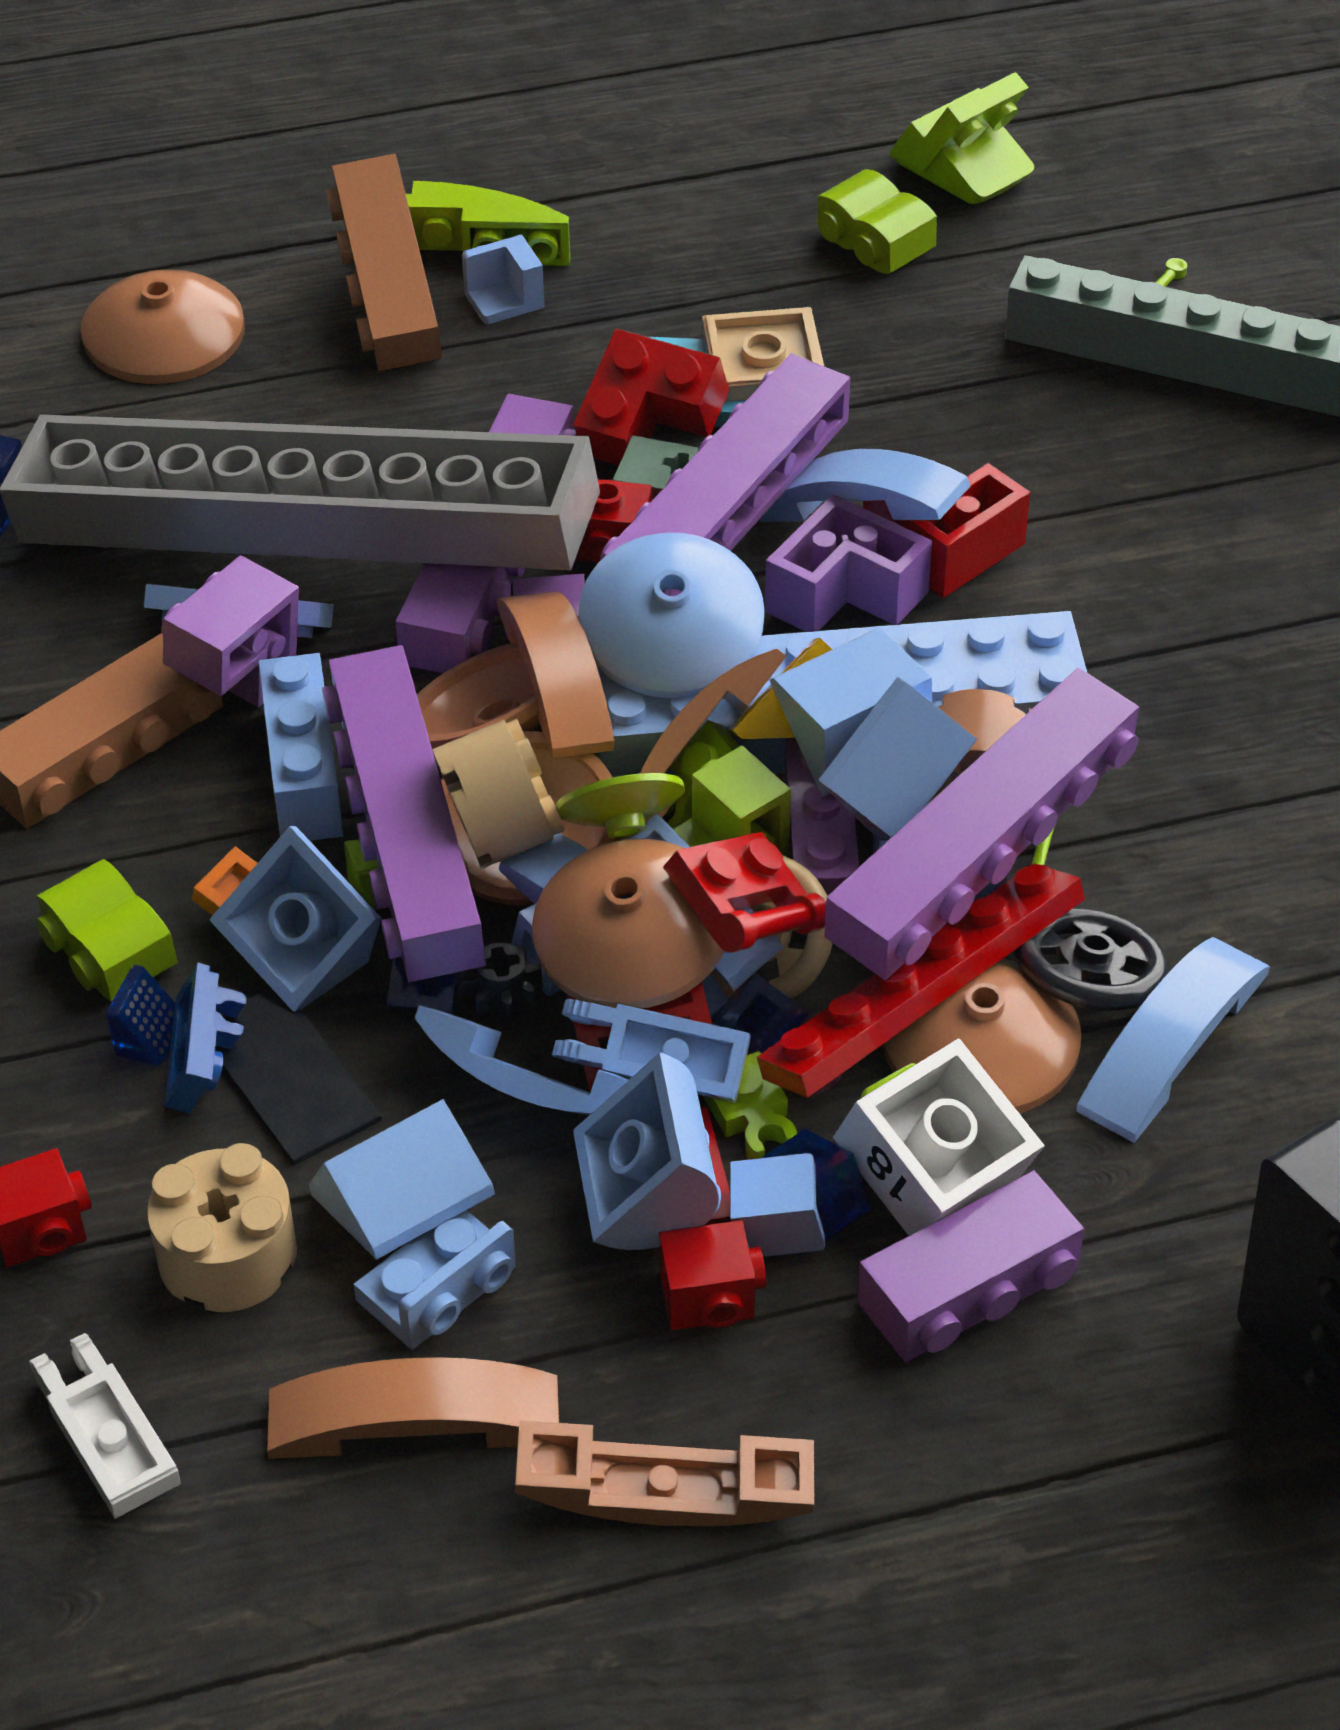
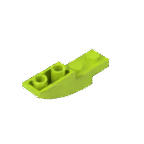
M413 181L412 194H406L419 250H458L464 252L472 248L522 235L542 265L570 266L569 216L548 206L496 190L444 182Z

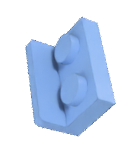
M466 1210L407 1242L354 1283L356 1301L413 1350L429 1336L439 1335L449 1329L457 1320L460 1312L483 1293H492L507 1281L513 1269L516 1268L514 1231L504 1221L498 1222L489 1230Z

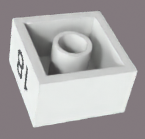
M959 1038L858 1100L833 1136V1139L909 1236L1020 1178L1045 1146Z

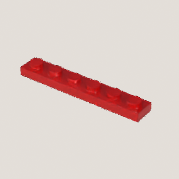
M1035 863L1018 870L1007 883L988 896L974 901L961 920L955 924L947 923L932 936L924 954L911 965L904 963L886 981L877 974H874L849 993L832 1000L829 1007L800 1027L786 1032L779 1042L756 1057L762 1079L804 1097H810L1083 902L1085 897L1081 878L1051 869L1046 865Z

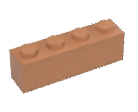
M396 153L333 165L332 169L336 188L326 189L332 222L343 220L345 228L344 231L336 232L342 265L353 263L355 274L346 275L352 308L363 306L365 318L356 319L362 351L373 350L378 371L442 359L438 324Z
M161 633L0 731V806L23 827L28 829L49 815L57 813L65 805L100 783L108 781L116 773L143 756L156 751L164 743L191 726L207 719L212 713L223 707L222 696L163 664V634Z

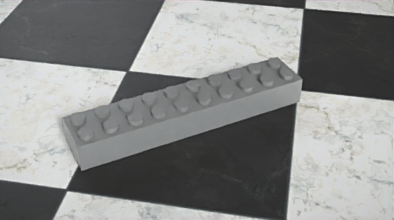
M39 415L0 487V494L19 543L544 570L572 569L600 493L589 436Z

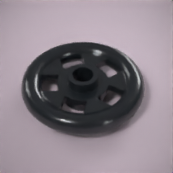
M1071 909L1015 949V957L1019 967L1036 987L1060 1001L1092 1010L1121 1011L1140 1007L1150 993L1170 972L1169 960L1164 949L1149 932L1125 918L1094 909ZM1067 933H1075V934H1076V935H1073V936L1068 937V938L1065 939V940H1064V939H1061V938L1058 936V935H1060V934H1067ZM1057 954L1062 964L1051 965L1043 955ZM1129 964L1144 969L1143 974L1136 976L1124 972V965Z

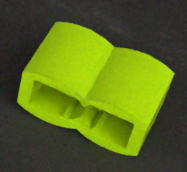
M862 170L817 196V225L823 237L830 242H835L844 249L854 250L860 262L878 272L890 274L936 247V214L918 197L909 193H900L891 181L876 171Z
M105 859L96 862L37 895L42 916L37 918L35 922L42 939L54 953L63 949L69 956V963L73 973L87 991L96 988L105 998L113 1001L141 985L142 980L148 981L178 963L171 933L164 922L147 902L136 896L119 871Z

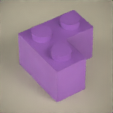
M832 494L766 559L765 612L805 632L819 631L846 603H850L893 625H898L929 592L932 540Z
M240 555L222 571L213 573L204 585L184 602L177 603L169 609L163 618L161 626L163 634V664L220 696L229 691L259 708L264 703L259 660L296 656L299 586Z

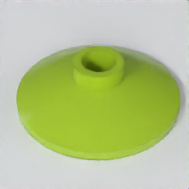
M641 773L618 776L597 781L567 793L557 801L556 809L561 820L582 826L606 827L608 837L626 838L644 832L646 830L644 819L662 812L679 800L685 793V787L680 777L665 773Z

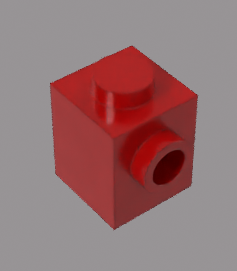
M58 1148L0 1167V1251L6 1268L39 1256L57 1254L68 1246L87 1240L81 1213L92 1209L90 1197L80 1170L67 1174Z
M743 1220L659 1232V1273L671 1330L705 1325L725 1327L740 1320L754 1319L755 1290L766 1288V1272L760 1246L748 1247Z

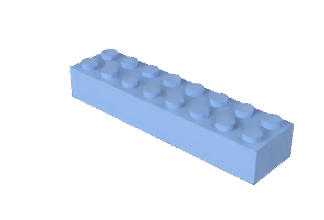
M1071 611L764 635L761 637L759 646L753 656L755 657L776 648L786 655V658L770 677L772 679L780 675L815 638H821L834 649L874 629L881 628L932 677V703L937 707L942 705L943 695L967 689H984L1002 692L1014 697V707L1025 714L1029 712V707L1031 709L1034 708L1077 667L1087 672ZM597 666L615 743L614 751L596 753V756L607 767L612 778L639 774L652 749L668 725L695 696L659 698L644 695L615 682ZM769 680L763 686V688L760 690L757 696L753 699V701L750 703L747 709L768 688V686L771 684ZM723 698L706 721L710 720L724 725L728 730L743 713ZM731 734L739 746L743 745L774 774H784L785 738L737 739ZM671 767L665 772V774L677 776Z

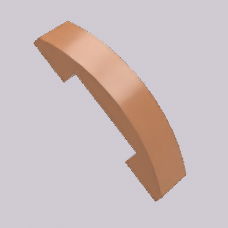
M558 591L497 598V608L510 644L518 643L539 700L538 720L552 759L614 751L615 740L595 659L582 624L579 622V618L568 599Z
M777 648L759 654L733 667L701 690L668 725L652 749L639 774L665 773L723 698L743 713L786 658V655ZM670 807L658 813V815L662 818Z
M438 1357L365 1362L308 1374L269 1389L268 1458L342 1455L343 1439L486 1433L487 1448L518 1447L519 1420L559 1423L557 1375L510 1363Z
M519 1420L515 1493L574 1513L639 1524L729 1526L786 1519L813 1512L814 1440L740 1435L737 1451L593 1441V1425Z

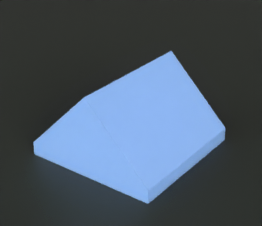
M881 628L874 629L769 679L822 796L831 793L818 779L897 676L932 702V677Z
M897 676L818 781L870 832L878 837L890 839L927 806L976 742L977 738Z
M289 826L209 920L288 1007L295 1012L299 1008L302 1010L369 962L381 917L296 826Z
M444 1099L324 1162L309 1183L311 1195L376 1260L495 1195L491 1180Z

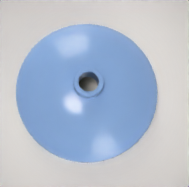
M658 533L639 537L624 543L607 554L596 565L587 578L581 593L579 622L582 624L596 665L612 680L632 691L648 696L685 698L696 696L719 676L754 656L763 632L764 602L761 590L752 572L742 560L727 548L696 535ZM676 589L682 593L677 596H668L662 591Z

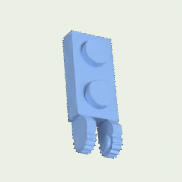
M565 1000L562 1015L570 1018L571 1021L585 1025L593 1024L612 1028L607 1049L589 1046L583 1042L571 1039L564 1041L556 1040L552 1056L572 1063L602 1068L603 1071L630 1079L661 1052L682 1062L690 1070L694 1077L698 1095L736 1103L751 1039L749 1033L618 1003L616 1008L579 1000Z

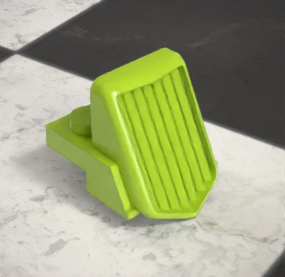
M1014 72L981 90L977 88L911 122L888 154L899 165L969 204H979L998 196L1027 179L1034 171L1033 162L1004 128L1017 115L1019 110L1015 105L1029 87Z

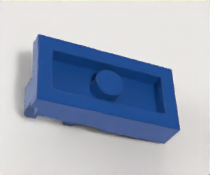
M197 963L175 998L164 1107L189 1114L204 1091L212 1092L219 1081L223 1066V1054L215 1051V1046L227 1049L233 1048L244 1029L243 1025L226 1021L221 1014L237 1018L246 1004V996L241 992L218 986L219 974L210 972V966Z

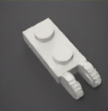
M84 1333L70 1340L72 1356L78 1368L84 1371L86 1375L68 1386L65 1385L55 1363L49 1360L45 1353L29 1362L34 1377L48 1401L51 1414L116 1519L181 1484L174 1461L112 1363L109 1365L105 1363L92 1340Z

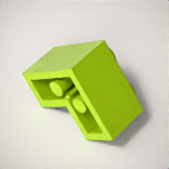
M741 745L719 759L708 761L692 774V818L673 830L689 847L763 832L769 842L778 848L782 856L789 858L791 789Z

